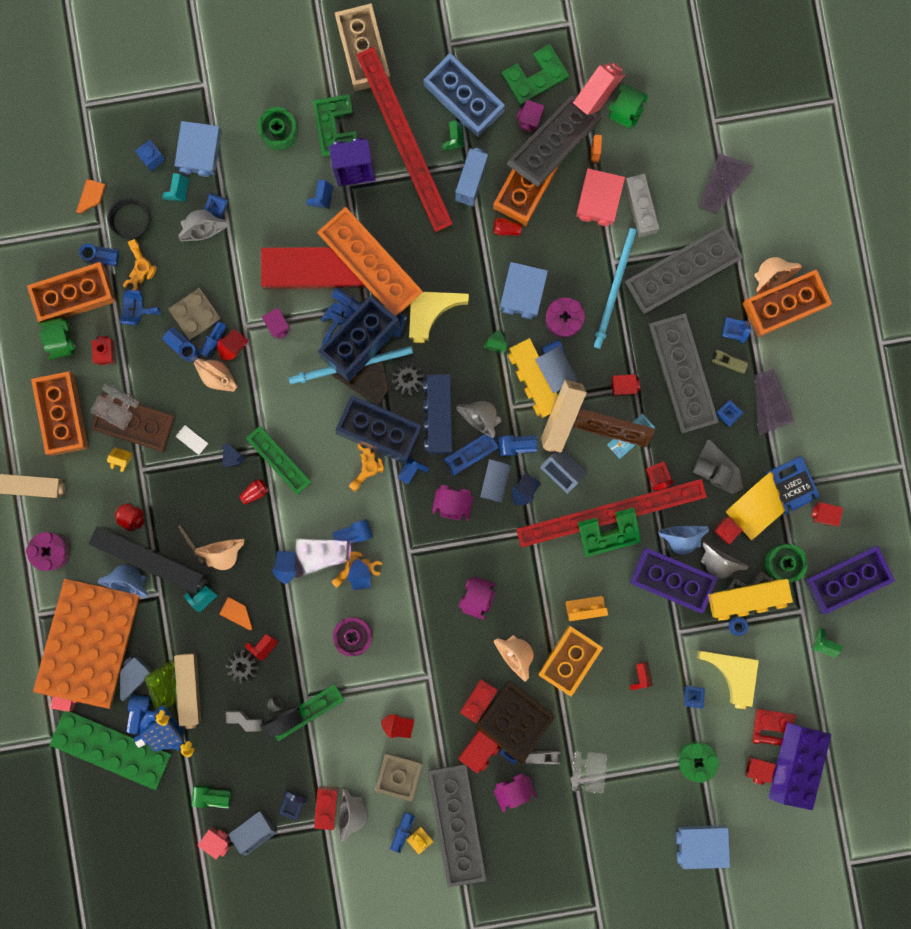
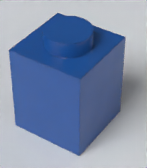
M151 140L135 151L150 171L166 160Z

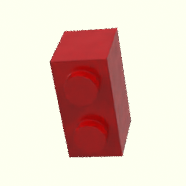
M480 679L460 710V713L477 724L497 693V688Z
M478 730L459 756V760L478 774L480 770L484 771L490 763L488 759L491 754L495 756L501 747Z
M319 786L317 790L314 829L334 830L336 825L338 787Z

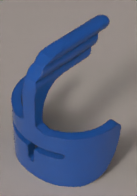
M124 291L123 309L120 317L121 324L137 326L142 314L161 315L159 307L143 308L141 291ZM135 300H136L135 316H134V319H132V318H133V313H134V311L129 310V308L134 309Z
M333 303L328 308L321 321L324 322L326 318H330L334 322L328 329L322 346L332 336L338 324L343 325L354 313L353 310L340 303Z

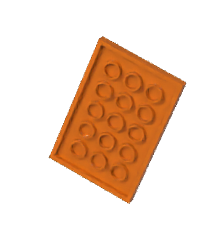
M64 579L33 692L111 709L140 596Z

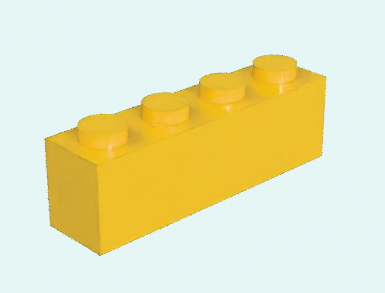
M529 338L509 348L507 356L511 364H515L518 369L516 374L519 381H524L527 387L524 391L528 399L532 398L535 403L533 409L536 415H541L543 419L551 414L558 394L557 392H552L535 360L539 356Z
M788 579L708 594L712 617L718 618L719 621L730 619V615L733 614L741 617L750 615L749 611L757 610V613L769 611L768 607L776 606V609L788 607V603H793Z

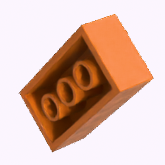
M560 164L539 187L512 169L494 202L493 209L527 227Z
M101 262L27 285L39 323L61 317L65 319L116 302L106 267Z
M816 269L746 299L742 304L759 338L831 306L832 302Z
M68 371L31 379L45 454L54 456L88 449L75 374Z

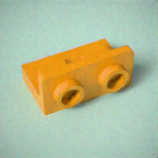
M603 596L565 602L568 621L608 616Z

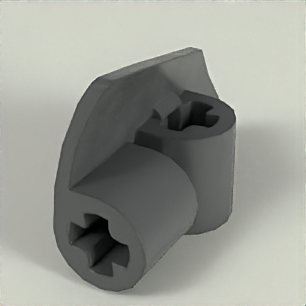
M707 440L692 472L710 480L712 485L730 494L743 490L739 468L711 440Z

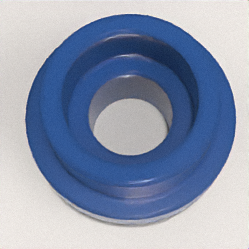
M734 617L729 622V630L736 636H742L748 630V623L743 617ZM738 622L741 624L739 630L735 628V624Z

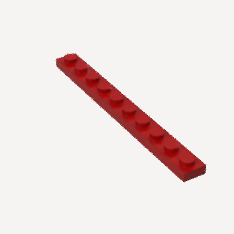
M374 46L356 54L434 231L437 232L452 225V221Z
M702 479L518 528L516 531L522 548L579 532L578 522L596 518L598 525L603 526L617 522L615 512L634 508L636 516L707 498Z

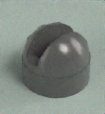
M276 695L270 698L267 703V708L271 709L273 713L279 712L284 707V701Z

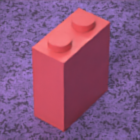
M616 63L599 65L573 103L587 115L599 112L624 78L623 69Z
M588 168L576 217H580L579 219L585 222L597 221L602 226L613 225L625 177Z

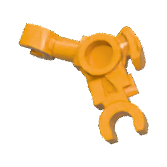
M133 239L128 241V244L136 259L135 266L129 275L131 279L126 280L123 283V287L127 288L129 284H133L134 288L132 290L138 291V284L143 283L146 275L147 279H152L157 267L151 266V263L142 256L138 241Z
M358 444V448L363 452L360 454L362 458V472L349 485L354 492L357 491L367 477L374 476L378 471L381 473L384 471L381 458H378L379 463L375 461V452H371L369 448H363L360 444Z
M356 551L348 553L350 558L346 561L345 569L331 582L336 588L348 577L350 567L356 559H359L358 556L363 557L362 553ZM370 559L361 560L373 575H380V572L374 571V566L382 565V562L375 561L370 563Z

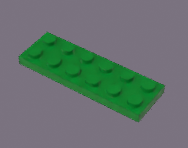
M73 711L63 712L49 746L154 790H157L172 753L163 749L157 752L153 751L148 744L139 748L135 744L134 737Z

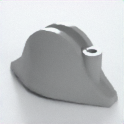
M196 210L191 212L186 220L181 221L183 230L178 236L180 241L204 240L228 227L226 220L215 217L207 210Z
M477 401L471 404H458L456 406V410L475 429L492 438L495 437L494 427L501 422V419L496 416V409L491 403Z
M703 542L702 545L706 552L700 562L706 565L707 571L712 576L720 579L726 578L735 571L747 570L749 567L709 543Z
M342 789L339 806L340 842L346 841L351 833L360 830L366 824L368 817L367 810L362 804V797H352L348 790Z

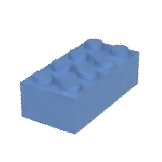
M451 53L424 79V87L477 138L505 110V105Z

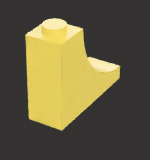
M423 292L411 303L410 340H413V343H425V340H429L430 331L436 319L452 307L468 305L469 294Z
M698 650L697 658L715 665L726 678L730 691V703L735 704V708L746 709L747 706L752 707L759 660Z

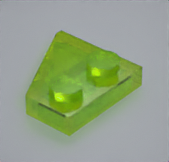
M170 660L144 677L155 711L163 705L168 708L175 703L174 689L176 687V678H173L174 660Z

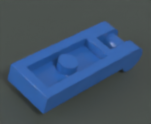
M484 434L446 457L444 462L450 466V472L455 476L499 449L492 437ZM458 457H460V459L463 462L459 466L455 462V459H457Z

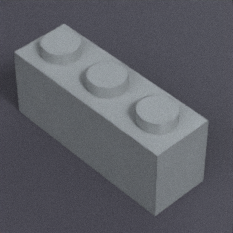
M645 174L626 178L624 185L638 238L656 234L659 230V225Z

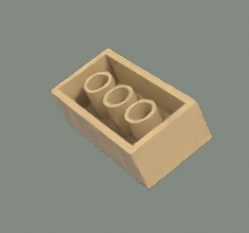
M372 3L335 12L354 91L371 88L356 54L373 46L391 83Z

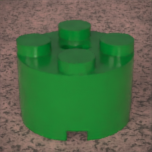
M622 84L618 91L619 96L617 100H613L610 104L609 111L611 112L609 118L631 130L632 126L635 127L644 111L642 104L643 102L647 104L649 95L630 85Z
M282 107L269 108L258 120L259 134L268 148L285 150L295 144L298 136V127L293 115ZM278 126L281 127V129H280L279 131H275V130H277V127H278Z
M61 317L39 323V327L43 326L40 336L45 352H50L51 355L48 356L49 360L73 354V350H76V344L74 339H70L69 331H71L69 320H64Z
M780 544L769 550L765 558L764 567L773 580L788 579L789 583L800 580L805 575L808 566L807 557L804 551L796 545ZM783 560H788L789 567H784Z
M692 741L686 743L678 753V766L687 779L703 783L710 780L716 774L719 760L716 752L707 743ZM701 758L702 763L700 765H695L694 759Z

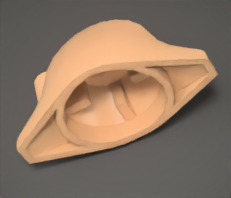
M778 257L765 260L761 264L759 272L754 275L759 282L757 293H763L785 283L800 271L802 266L799 263H790Z
M201 358L195 360L194 365L201 380L207 387L231 392L237 389L238 386L224 363Z
M235 539L216 542L197 548L195 553L205 558L208 567L212 566L218 570H227L235 564L238 550L244 545L245 540Z
M514 635L506 641L499 638L495 639L494 643L511 669L524 681L529 679V666L533 660L531 646L526 641L517 639Z

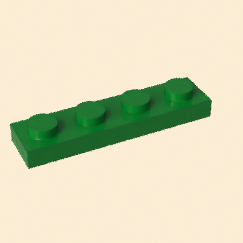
M261 426L246 438L296 495H299L312 483Z
M336 684L299 705L303 721L293 728L276 735V739L280 741L345 701Z

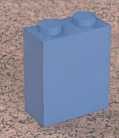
M181 121L174 165L180 173L189 175L191 172H194L203 177L215 175L222 133L219 126Z
M479 148L469 149L455 192L456 201L474 206L488 162V154H485L484 150Z
M510 262L500 309L503 310V313L508 315H514V313L522 314V318L530 320L533 317L537 318L548 271Z
M726 825L679 826V832H676V843L680 846V852H677V863L680 864L682 869L730 868L729 833Z

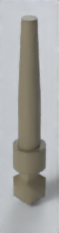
M179 525L178 528L192 549L195 558H198L199 564H204L206 562L205 558L195 553L197 547L183 527Z

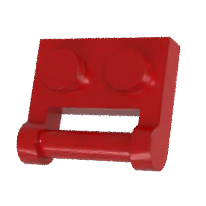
M756 708L752 743L781 746L783 738L760 735L761 729L785 733L787 722L795 724L796 714Z

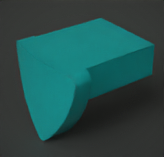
M173 173L170 192L163 193L162 199L186 202L189 179L181 174Z
M205 586L194 598L188 592L184 595V598L194 610L201 612L218 595L212 589Z

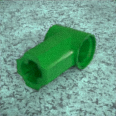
M202 785L193 786L192 807L229 808L231 791L210 789L209 786Z

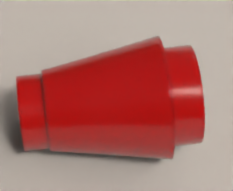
M503 217L495 218L493 233H496L497 236H520L522 224Z
M262 479L254 480L239 497L247 505L266 496L269 489Z

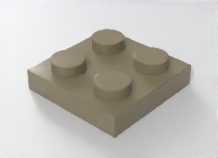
M200 288L168 309L190 341L222 320Z
M385 753L375 792L412 802L423 763Z

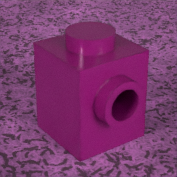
M526 100L524 108H520L517 114L518 126L526 132H536L544 111V105Z
M279 308L262 316L274 339L278 338L280 340L289 335L288 332L291 329Z

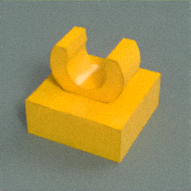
M114 447L108 455L107 462L111 463V469H114L116 465L121 466L120 472H123L131 461L133 453Z
M422 826L406 839L418 854L434 842Z

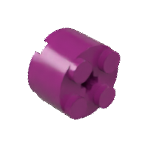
M559 298L548 307L545 316L546 327L557 338H571L580 331L584 323V310L581 304L574 299ZM563 314H565L566 317L569 318L567 322H564L563 319H560Z
M441 485L440 489H436L432 513L435 514L437 511L440 512L441 517L461 520V517H466L465 521H469L474 497L469 490L460 489L459 491H454L450 486Z
M43 532L30 540L26 548V554L29 562L35 568L42 571H54L61 569L68 563L71 548L68 540L63 535ZM47 548H51V555H47Z
M476 576L473 579L468 578L465 589H467L466 596H462L459 603L462 613L485 620L486 617L483 615L485 612L489 613L495 596L492 588H497V583Z
M348 617L342 620L333 631L334 645L345 656L351 657L363 654L370 647L373 640V632L370 625L359 617ZM356 632V637H358V639L350 641V636L348 634Z
M525 773L513 777L514 782L508 784L507 781L495 785L496 789L493 791L502 812L506 811V806L512 809L531 801L530 796L532 795L534 798L538 797L529 775L525 776Z

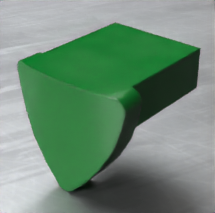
M450 121L451 140L442 144V150L465 148L463 125L458 121Z
M498 330L487 339L483 347L491 351L506 353L507 343L501 331Z
M820 627L812 650L835 658L842 652L843 646L825 639L826 631Z

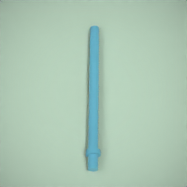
M629 228L599 330L595 333L594 348L601 349L603 339H606L607 335L605 333L636 235V229Z
M409 346L374 355L366 365L413 354L412 347ZM327 367L307 373L299 372V375L288 378L290 385L299 382L303 384L307 380L337 372L333 368Z

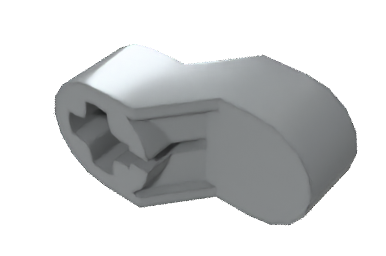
M242 710L226 711V723H239L246 732L262 731L260 727L262 719H249Z

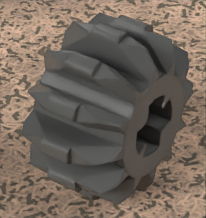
M407 363L403 364V370L400 366H397V370L400 373H392L394 377L398 378L393 379L392 383H399L395 390L397 391L402 388L401 394L403 395L406 389H408L409 395H412L411 389L413 388L416 392H419V388L416 385L423 386V382L418 379L424 378L423 374L417 375L421 368L419 367L414 370V363L410 365V369ZM409 374L413 381H409L407 384L403 377H407Z
M245 650L241 651V657L238 652H234L235 659L233 657L228 658L232 664H227L226 668H232V671H229L227 674L228 676L233 673L235 674L232 679L233 681H236L239 677L240 683H244V678L250 682V675L253 677L257 676L253 669L257 670L259 666L253 665V663L257 662L258 659L254 658L251 660L250 658L253 655L251 652L247 657ZM239 662H241L242 664L246 663L247 667L245 668V672L243 669L239 670Z

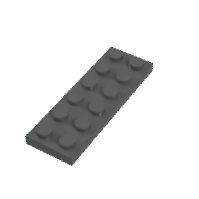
M572 95L508 160V166L537 187L602 118L597 113L587 115L573 103L576 98Z
M725 225L626 280L625 284L644 315L743 259V256Z
M686 313L650 323L649 329L681 434L719 423Z
M461 764L428 770L448 888L486 881L467 766Z

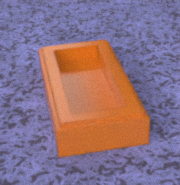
M595 135L591 144V163H598L600 159L602 135Z

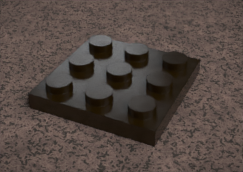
M509 681L478 723L476 729L520 763H524L555 716Z

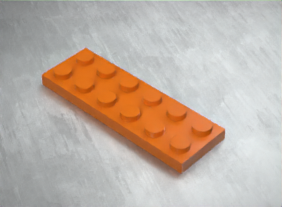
M347 207L342 209L317 232L376 299L396 317L423 293Z

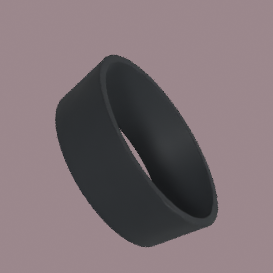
M122 198L116 201L109 209L107 221L109 228L115 235L133 240L140 238L146 233L149 228L150 217L146 206L141 201L135 198ZM128 204L140 206L147 214L145 228L138 235L132 237L122 236L114 225L116 212Z
M295 707L260 725L267 738L281 734L301 723L303 718L300 708Z

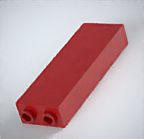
M330 247L261 248V286L263 289L366 288Z

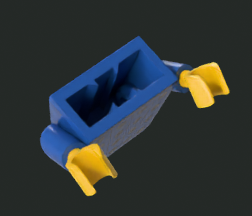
M165 705L156 711L146 712L140 722V735L134 737L137 747L140 748L148 744L156 752L162 749H175L181 751L184 756L191 757L195 750L191 748L192 743L190 741L184 742L183 728L179 726V723Z

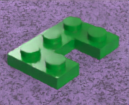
M550 44L533 54L542 69L533 76L526 78L518 63L501 72L503 79L520 106L524 105L526 100L534 99L569 78L568 72Z
M350 94L312 101L322 158L329 157V145H333L336 141L353 142L352 140L357 138L356 131L337 134L335 123L336 117L353 115Z
M634 508L615 512L618 528L600 533L596 518L578 522L585 557L641 543Z

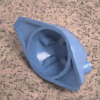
M675 526L658 530L659 535L668 541L671 549L680 555L689 554L696 548L701 547V538L709 532L707 526Z
M120 565L111 574L98 580V584L114 590L137 594L145 598L148 595V592L143 587L146 576L141 575L138 569L132 565Z

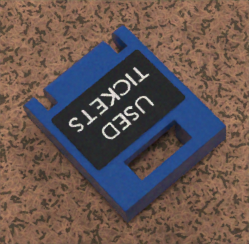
M802 456L765 472L766 475L769 472H772L774 475L773 479L776 489L779 490L780 500L785 508L784 514L789 513L788 505L791 511L812 502L811 494H813L815 499L820 498ZM793 466L796 472L780 479L778 472Z

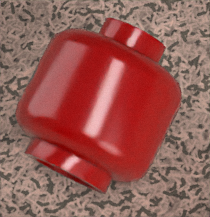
M132 503L120 505L115 512L116 523L128 531L141 528L145 522L143 510Z

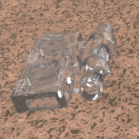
M105 383L102 390L108 393L107 397L104 398L98 395L89 412L125 430L133 416V413L129 412L128 408L129 406L137 408L139 401L133 399L134 396L126 395L119 391V388L116 386H110ZM115 397L123 401L121 407L112 402Z
M574 751V759L571 762V765H573V774L570 776V783H572L571 791H579V784H585V792L604 793L607 753L587 752V760L581 759L582 752ZM581 766H586L585 777H580Z

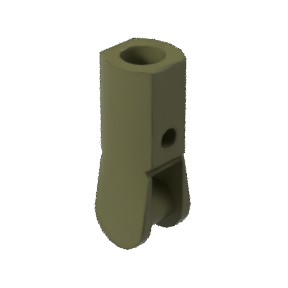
M719 350L715 351L716 357L712 360L713 363L743 374L745 373L749 364L748 361ZM723 357L729 358L727 364L722 362Z

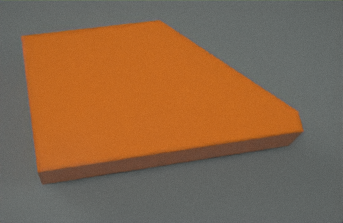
M87 179L76 212L82 214L89 208L101 204L106 185Z
M228 597L220 615L251 631L253 627L247 607Z

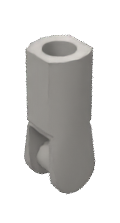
M532 751L525 760V764H560V761H558L560 751ZM545 754H551V761H545Z

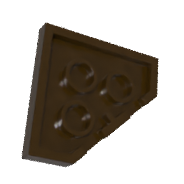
M383 361L364 366L350 382L338 373L330 374L377 406H379L389 391Z

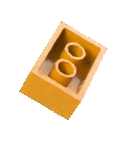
M568 626L539 670L538 675L572 697L603 647L571 626Z

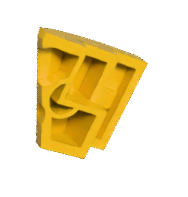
M772 472L763 477L726 511L730 518L751 540L785 512Z

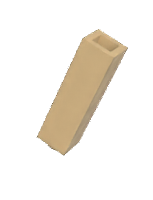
M564 380L540 438L545 450L549 452H562L587 393L583 384Z
M0 474V494L61 499L65 493L63 479Z
M197 653L175 655L179 726H185V729L197 728L196 725L202 723Z

